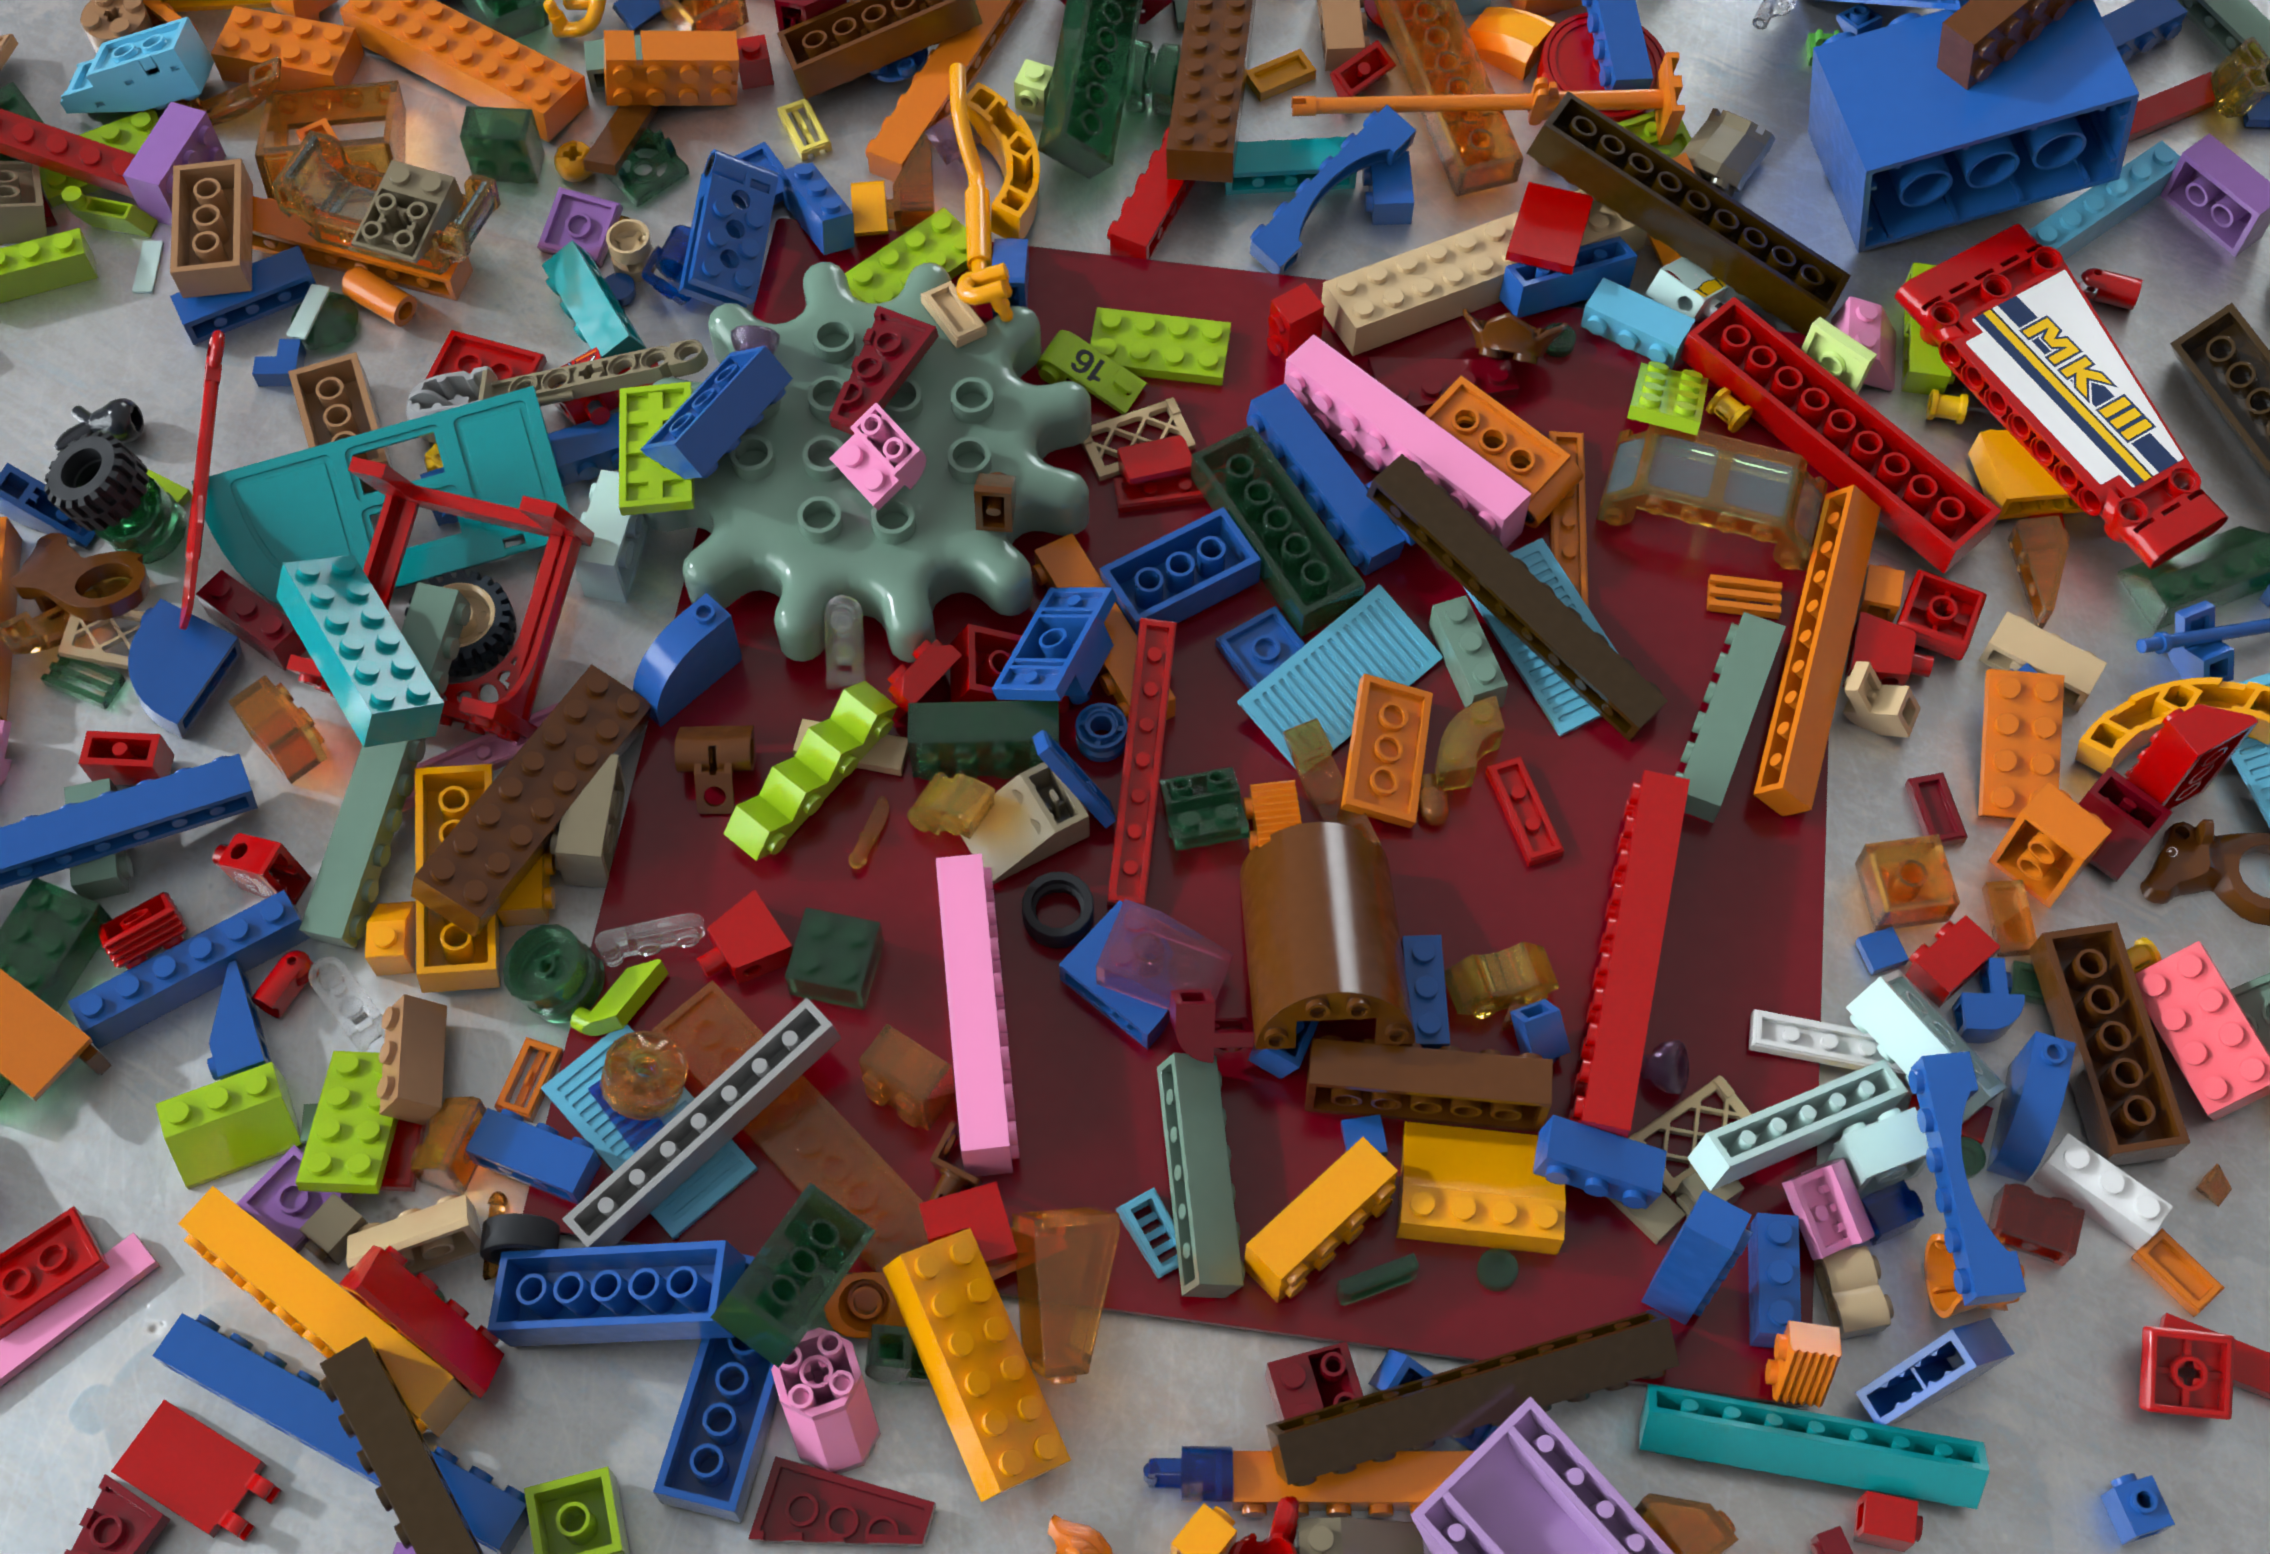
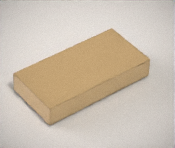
M952 281L921 293V303L956 349L987 335L986 325L969 304H965L958 298L956 287Z

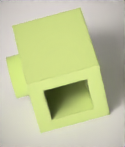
M1025 59L1014 81L1015 108L1045 117L1057 95L1056 68Z

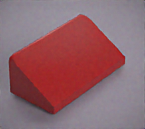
M1376 40L1332 71L1330 77L1338 97H1357L1389 74L1397 65L1379 40Z
M1182 435L1124 446L1117 450L1119 472L1131 485L1196 470V464Z

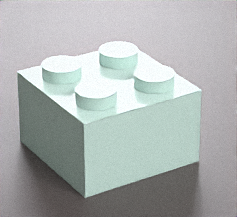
M1915 1107L1903 1112L1899 1108H1894L1880 1115L1877 1118L1878 1122L1867 1126L1864 1122H1858L1842 1131V1138L1833 1144L1834 1149L1825 1162L1838 1158L1845 1159L1860 1198L1917 1177L1927 1165L1926 1151L1929 1148L1926 1134L1922 1133L1918 1126V1111Z

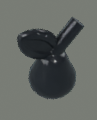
M127 398L112 400L93 413H90L82 406H75L71 414L81 423L62 433L54 447L57 451L64 450L71 441H77L85 434L91 436L94 432L111 434L121 443L134 442L143 432L144 419L142 412L135 402Z

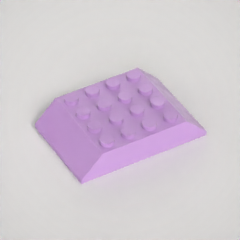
M1529 1397L1410 1514L1432 1554H1675L1532 1397Z

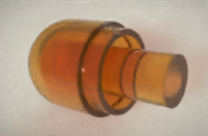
M1435 774L1422 775L1423 790L1420 791L1418 803L1420 816L1429 825H1440L1447 820L1450 812L1447 794L1444 792V788L1437 786Z

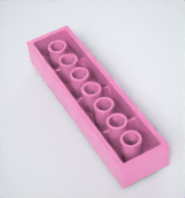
M1314 334L1286 359L1284 383H1286L1320 429L1337 440L1344 450L1352 451L1364 460L1371 470L1381 473L1396 458L1403 454L1410 461L1419 464L1424 474L1436 485L1442 486L1460 508L1468 510L1487 533L1495 535L1501 541L1503 548L1506 549L1522 533L1531 493Z
M982 853L936 858L960 1146L964 1171L975 1177L1013 1173L1012 1159L1020 1157L991 867H983Z

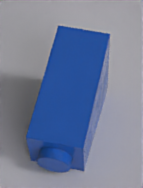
M994 239L992 266L1005 263L1008 269L1009 284L1012 288V295L1008 298L1010 307L1025 306L1028 308V239ZM992 307V314L994 318L998 315V313L995 312Z

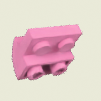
M875 403L850 427L855 434L829 459L872 506L879 511L904 485L911 489L917 483L925 469L926 456L881 406Z
M1844 1158L1827 1161L1782 1183L1794 1215L1799 1216V1228L1812 1260L1827 1257L1851 1245L1863 1243L1875 1236Z

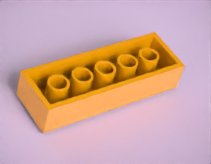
M492 764L415 768L416 873L495 780ZM416 900V975L422 993L500 988L499 917L497 913H495L475 938Z
M971 1228L900 1254L883 1267V1272L981 1502L1071 1461Z

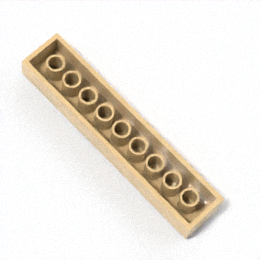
M1581 189L1576 190V191H1573V192H1577V193H1582V194L1589 195V194H1587L1586 192H1584V191L1581 190ZM1593 200L1581 246L1620 236L1634 252L1644 248L1647 236L1646 231L1632 222L1623 219L1620 214L1603 203ZM1519 211L1323 282L1321 302L1325 306L1324 316L1352 356L1463 316V309H1468V312L1471 313L1500 302L1499 295L1505 268L1508 265L1517 263L1505 259Z

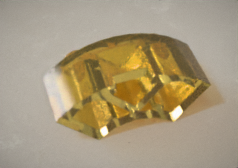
M2255 37L2246 39L2219 63L2212 72L2211 85L2216 99L2214 107L2226 118L2245 115L2270 93V83L2265 72L2266 67L2270 64V58Z
M1496 696L1470 704L1461 710L1445 729L1435 764L1434 785L1436 792L1472 787L1477 761L1486 753L1500 748L1505 727Z
M940 772L933 776L907 813V818L920 831L927 832L929 830L938 836L941 831H948L953 835L960 834L970 839L994 806L995 789L963 774L957 773L952 779L947 778L944 772Z
M1521 942L1496 953L1485 955L1472 954L1444 971L1445 982L1457 1014H1474L1475 1019H1484L1492 1016L1497 1011L1524 1003L1529 1005L1543 999L1547 1000V994L1559 988L1544 947L1527 942Z

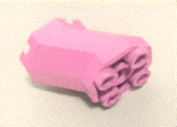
M822 1327L788 1338L785 1345L780 1348L777 1360L771 1371L800 1460L810 1466L813 1465L819 1469L836 1474L864 1466L873 1444H876L881 1433L852 1342L842 1338L838 1333L828 1331Z

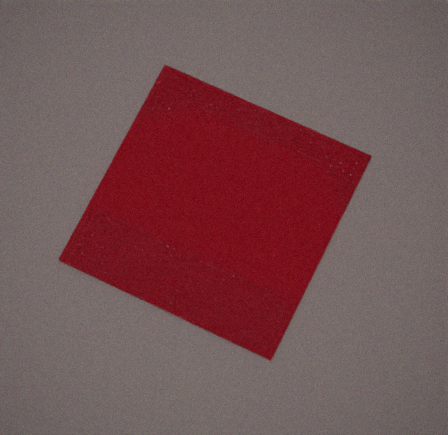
M778 219L775 223L752 314L761 321L771 324L786 323L795 319L806 307L803 278L810 266L819 262H832L840 266L844 273H846L906 232L889 230V234L860 237H856L854 234L855 247L823 255L796 219ZM992 242V257H993L994 242ZM1028 246V308L1033 310L1040 322L1042 354L1060 330L1070 331L1090 344L1097 307L1231 322V333L1222 386L1138 376L1146 382V385L1127 413L1174 397L1196 443V449L1190 450L1196 468L1271 459L1266 445L1258 435H1254L1250 431L1246 420L1252 399L1284 384L1286 364L1279 355L1275 356L1267 345L1271 300L1306 283L1318 299L1322 301L1323 282L1328 280ZM968 268L951 279L955 287H957L961 275L970 272ZM1500 301L1473 311L1470 314L1478 321H1488L1493 317L1509 313L1510 311ZM990 302L981 305H970L983 323L993 319ZM1561 306L1521 317V319L1534 326L1537 330L1538 328L1548 330L1558 327L1564 322L1568 323L1566 330L1547 348L1544 357H1538L1537 364L1518 362L1513 360L1514 354L1504 353L1503 359L1479 355V349L1475 348L1472 330L1464 316L1352 356L1324 316L1321 340L1370 376L1367 365L1368 357L1510 360L1519 386L1518 395L1497 399V402L1545 437H1548L1549 431L1584 433L1589 610L1618 654L1631 661L1636 671L1646 681L1654 683L1668 700L1661 711L1629 742L1603 717H1599L1560 737L1464 587L1417 543L1410 546L1405 542L1398 559L1365 576L1358 566H1354L1349 561L1346 550L1339 541L1329 535L1326 524L1320 516L1310 510L1306 498L1300 490L1118 513L1113 478L1123 477L1121 474L1099 482L1081 444L1048 453L1042 459L1046 464L1081 475L1088 486L1089 523L1084 530L1074 536L1099 576V568L1222 507L1226 509L1261 559L1258 583L1177 623L1170 680V690L1176 698L1175 716L1167 719L1165 725L1146 905L1144 910L1140 909L1148 918V922L1163 936L1172 952L1176 968V990L1210 989L1216 1003L1215 1018L1247 1017L1254 1031L1240 889V871L1245 858L1250 853L1248 831H1253L1254 829L1252 819L1245 820L1243 798L1249 797L1251 784L1295 780L1302 824L1332 822L1348 825L1363 831L1366 839L1372 843L1377 841L1383 848L1390 866L1401 941L1402 936L1441 935L1450 1046L1459 1047L1464 1052L1479 1053L1482 1050L1491 1049L1500 1051L1502 1055L1519 1056L1520 1050L1510 1011L1543 999L1548 1000L1560 1009L1571 1053L1560 1056L1553 1063L1552 1105L1544 1125L1552 1115L1568 1119L1570 1110L1574 1107L1576 1096H1573V1089L1577 1073H1580L1582 1064L1579 1056L1583 1038L1586 1037L1589 1026L1586 1025V1017L1589 1004L1593 1001L1595 990H1592L1596 967H1599L1601 959L1598 951L1602 934L1606 930L1605 912L1608 900L1612 896L1611 879L1614 867L1618 863L1619 854H1616L1617 846L1625 825L1622 818L1633 782L1640 783L1644 770L1675 776L1676 771L1684 773L1687 764L1680 762L1687 742L1695 743L1698 734L1692 732V728L1698 712H1707L1709 704L1702 702L1710 681L1718 682L1720 674L1714 673V669L1720 653L1728 654L1731 645L1724 643L1731 623L1739 625L1742 615L1707 611L1708 579L1710 574L1782 582L1781 615L1779 619H1763L1786 627L1720 810L1714 823L1684 813L1631 1131L1628 1137L1650 1124L1719 1075L1727 1081L1751 1114L1819 1086L1820 1063L1748 1049L1750 1017L1754 1009L1821 1022L1829 736L1812 810L1782 817L1754 795V790L1825 496L1836 491V485L1751 416L1738 431L1734 433L1729 431L1728 424L1716 414L1712 415L1706 411L1709 401L1719 391L1710 382H1708L1701 424L1697 435L1628 419L1627 416L1641 362L1648 364L1652 360L1635 351L1625 349L1600 335L1592 334L1587 329L1581 327L1584 309ZM1695 322L1693 329L1702 322ZM1778 331L1801 349L1806 338L1804 334ZM1680 357L1673 368H1669L1679 372L1694 370L1681 360ZM1036 365L1020 377L1024 382L1032 385L1050 384L1039 376V370ZM1088 392L1091 397V425L1122 415ZM1167 411L1151 416V418L1168 423L1170 419ZM1141 421L1119 427V429L1136 434ZM1146 424L1141 437L1152 441L1158 440L1164 430ZM1109 432L1092 436L1093 442L1104 445ZM1169 432L1168 435H1167V437H1172V436H1177V435L1174 434V433ZM1323 432L1364 485L1373 481L1380 474L1378 471L1371 470L1364 460L1352 451L1344 450L1337 440ZM1114 434L1108 447L1118 450L1120 447L1129 446L1132 441ZM1104 454L1102 461L1107 466L1118 462V458ZM1549 515L1537 528H1531L1524 524L1522 533L1506 550L1511 553L1543 538L1550 549ZM697 528L692 551L711 535L708 530ZM1031 531L1015 539L1012 546L1024 555L1032 571V566L1035 565L1034 550L1064 536L1043 531ZM1032 572V603L1026 611L1013 616L1000 615L973 594L963 592L951 594L939 601L932 612L936 639L944 645H950L968 624L1023 635L1048 589L1045 584L1042 586L1038 584ZM685 582L683 583L675 618L692 605ZM1380 584L1438 650L1428 628L1432 605L1466 595L1508 683V688L1502 707L1469 717L1443 659L1410 685V687L1433 693L1416 823L1410 829L1341 809L1351 736L1302 777L1244 709L1238 705L1237 701L1249 692V689L1216 647V638L1277 606L1299 637L1307 644ZM762 590L751 591L725 608L733 620L742 660L662 727L649 717L575 1010L584 1007L592 1011L627 968L657 959L662 960L669 974L627 1024L694 1098L700 1095L806 998L833 1024L841 1039L732 1138L735 1144L757 1167L758 1170L683 1232L678 1239L673 1240L654 1217L649 1214L624 1236L619 1243L642 1245L726 1240L741 1254L800 1268L842 1274L883 1272L882 1268L900 1254L929 1244L918 1204L929 1200L942 1176L939 1170L934 1168L930 1159L951 1121L958 1123L936 858L971 855L955 824L1017 775L1044 762L1038 756L1033 741V736L1042 729L1051 735L1107 796L1115 812V819H1117L1124 751L1119 757L1108 762H1095L1087 759L1077 747L1075 724L1079 713L1089 705L1108 703L1116 706L1118 703L1113 695L1108 696L1104 692L1099 680L1101 675L1098 673L1091 686L1092 695H1089L1090 699L1082 704H1073L1069 699V710L1067 712L984 715L951 708L949 668L898 722L892 718L894 724L888 734L910 739V747L902 776L855 768L829 794L820 808L813 815L809 816L787 840L780 852L775 855L769 854L756 861L723 834L733 812L730 814H700L697 811L694 772L678 773L676 770L675 740L679 728L754 725L757 760L753 771L733 773L736 807V805L760 794L772 766L795 757L793 748L802 719L818 722L830 719L843 690L863 681L869 683L892 701V694L887 691L892 684L887 679L901 664L908 669L914 662L908 663L899 660L893 655L883 625L875 618L865 615L846 617L836 623L829 635L825 648L814 659L794 661L786 657L781 651L774 624L775 611L780 600L779 596ZM1715 597L1718 600L1736 601V599ZM1750 601L1753 604L1772 606V603ZM1098 730L1094 733L1097 735H1106L1109 732L1106 730ZM1519 756L1523 758L1565 850L1562 857L1528 867L1486 775L1487 766ZM710 787L704 793L705 799L714 805L721 804L726 799L725 792L719 787ZM1081 802L1089 815V837L993 885L1020 1158L1012 1159L1013 1173L977 1176V1178L981 1180L983 1185L997 1181L1010 1228L1051 1210L1067 1245V1248L994 1280L1000 1296L1338 1343L1347 1341V1344L1392 1349L1395 1351L1474 1362L1651 1309L1663 1314L1641 1301L1660 1263L1686 1221V1216L1656 1245L1607 1197L1591 1196L1585 1193L1583 1189L1565 1184L1564 1242L1558 1255L1396 1238L1405 1121L1538 1135L1539 1132L1381 1118L1388 1154L1385 1158L1398 1170L1394 1184L1396 1190L1390 1197L1393 1200L1392 1204L1378 1218L1372 1214L1362 1224L1365 1227L1364 1230L1352 1243L1347 1244L1343 1241L1334 1250L1336 1253L1334 1259L1323 1270L1313 1269L1305 1277L1307 1283L1297 1295L1291 1299L1286 1295L1276 1303L1245 1271L1244 1286L1226 1298L1182 1296L1179 1267L1157 1279L1115 1209L1154 1187L1173 1220L1157 1067L1173 1053L1186 1052L1181 1048L1177 1040L1171 1019L1158 1039L1146 1049L1060 980L1059 964L1079 943L1067 948H1050L1041 945L1028 934L1022 916V898L1027 887L1037 877L1044 874L1066 872L1078 876L1088 885L1094 901V922L1090 931L1114 907L1107 905L1116 821L1105 828ZM756 890L791 943L796 961L744 983H737L727 967L707 978L696 958L714 948L707 931L708 927L750 892ZM1051 893L1040 899L1036 905L1038 920L1052 928H1063L1073 924L1081 913V906L1078 900L1066 893ZM1376 1018L1319 1021L1312 1038L1320 1039L1322 1036L1333 1035L1341 1037L1343 1041L1351 1042L1375 1039ZM570 1026L559 1073L608 1033L588 1036ZM1312 1039L1300 1068L1282 1079L1248 1061L1253 1047H1242L1237 1052H1226L1219 1048H1214L1218 1071L1222 1075L1220 1091L1222 1107L1225 1109L1227 1116L1225 1133L1227 1145L1231 1150L1229 1167L1231 1183H1233L1236 1191L1234 1209L1236 1222L1240 1226L1239 1251L1243 1264L1246 1244L1346 1153L1341 1121L1365 1117L1305 1111L1307 1070ZM1716 1092L1701 1102V1106L1723 1110L1724 1102ZM551 1101L546 1125L556 1129L559 1132L558 1136L568 1140H572L573 1137L584 1139ZM1688 1110L1672 1121L1670 1127L1692 1131L1695 1111ZM1700 1113L1698 1132L1708 1133L1720 1128L1722 1117ZM1728 1118L1727 1124L1735 1122L1737 1119ZM1656 1132L1645 1140L1646 1144L1662 1149L1664 1132ZM1669 1133L1667 1153L1688 1157L1690 1155L1692 1138ZM959 1135L945 1162L964 1171ZM1817 1146L1738 1179L1745 1189L1739 1199L1732 1205L1752 1215L1745 1229L1748 1230V1226L1757 1213L1795 1216L1782 1183L1817 1166ZM599 1155L598 1157L602 1164L584 1199L613 1173ZM1666 1160L1665 1168L1675 1178L1688 1169L1689 1164ZM530 1186L523 1214H532L551 1219L560 1226L561 1235L576 1236L562 1219L577 1204ZM963 1186L962 1189H961V1191H964V1190H967V1189H971L972 1187H970V1186L964 1187V1186ZM1662 1187V1191L1677 1205L1675 1194L1669 1196ZM1148 1205L1133 1213L1136 1220H1139L1152 1213V1210ZM1156 1219L1141 1229L1144 1234H1147L1160 1227L1161 1224ZM1799 1228L1801 1322L1813 1323L1814 1260H1812ZM1164 1233L1151 1240L1149 1244L1154 1249L1170 1239ZM1748 1244L1742 1255H1739L1734 1267L1730 1269L1724 1282L1722 1281L1716 1294L1714 1293L1708 1306L1706 1305L1700 1317L1693 1314L1686 1325L1669 1317L1680 1366L1667 1369L1666 1374L1659 1378L1644 1379L1641 1377L1628 1381V1383L1647 1386L1648 1384L1705 1394L1803 1407L1798 1402L1793 1405L1790 1401L1785 1404L1782 1400L1776 1402L1773 1399L1772 1385L1766 1384L1765 1371L1768 1359L1775 1360L1774 1348L1750 1346ZM1172 1247L1158 1255L1159 1262L1162 1263L1175 1256L1177 1250L1175 1247Z

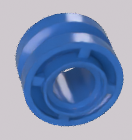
M1095 703L1087 706L1079 713L1075 728L1076 744L1081 754L1095 762H1108L1119 757L1125 750L1127 720L1123 712L1116 706L1108 703ZM1098 730H1106L1109 733L1106 735H1097L1094 732Z

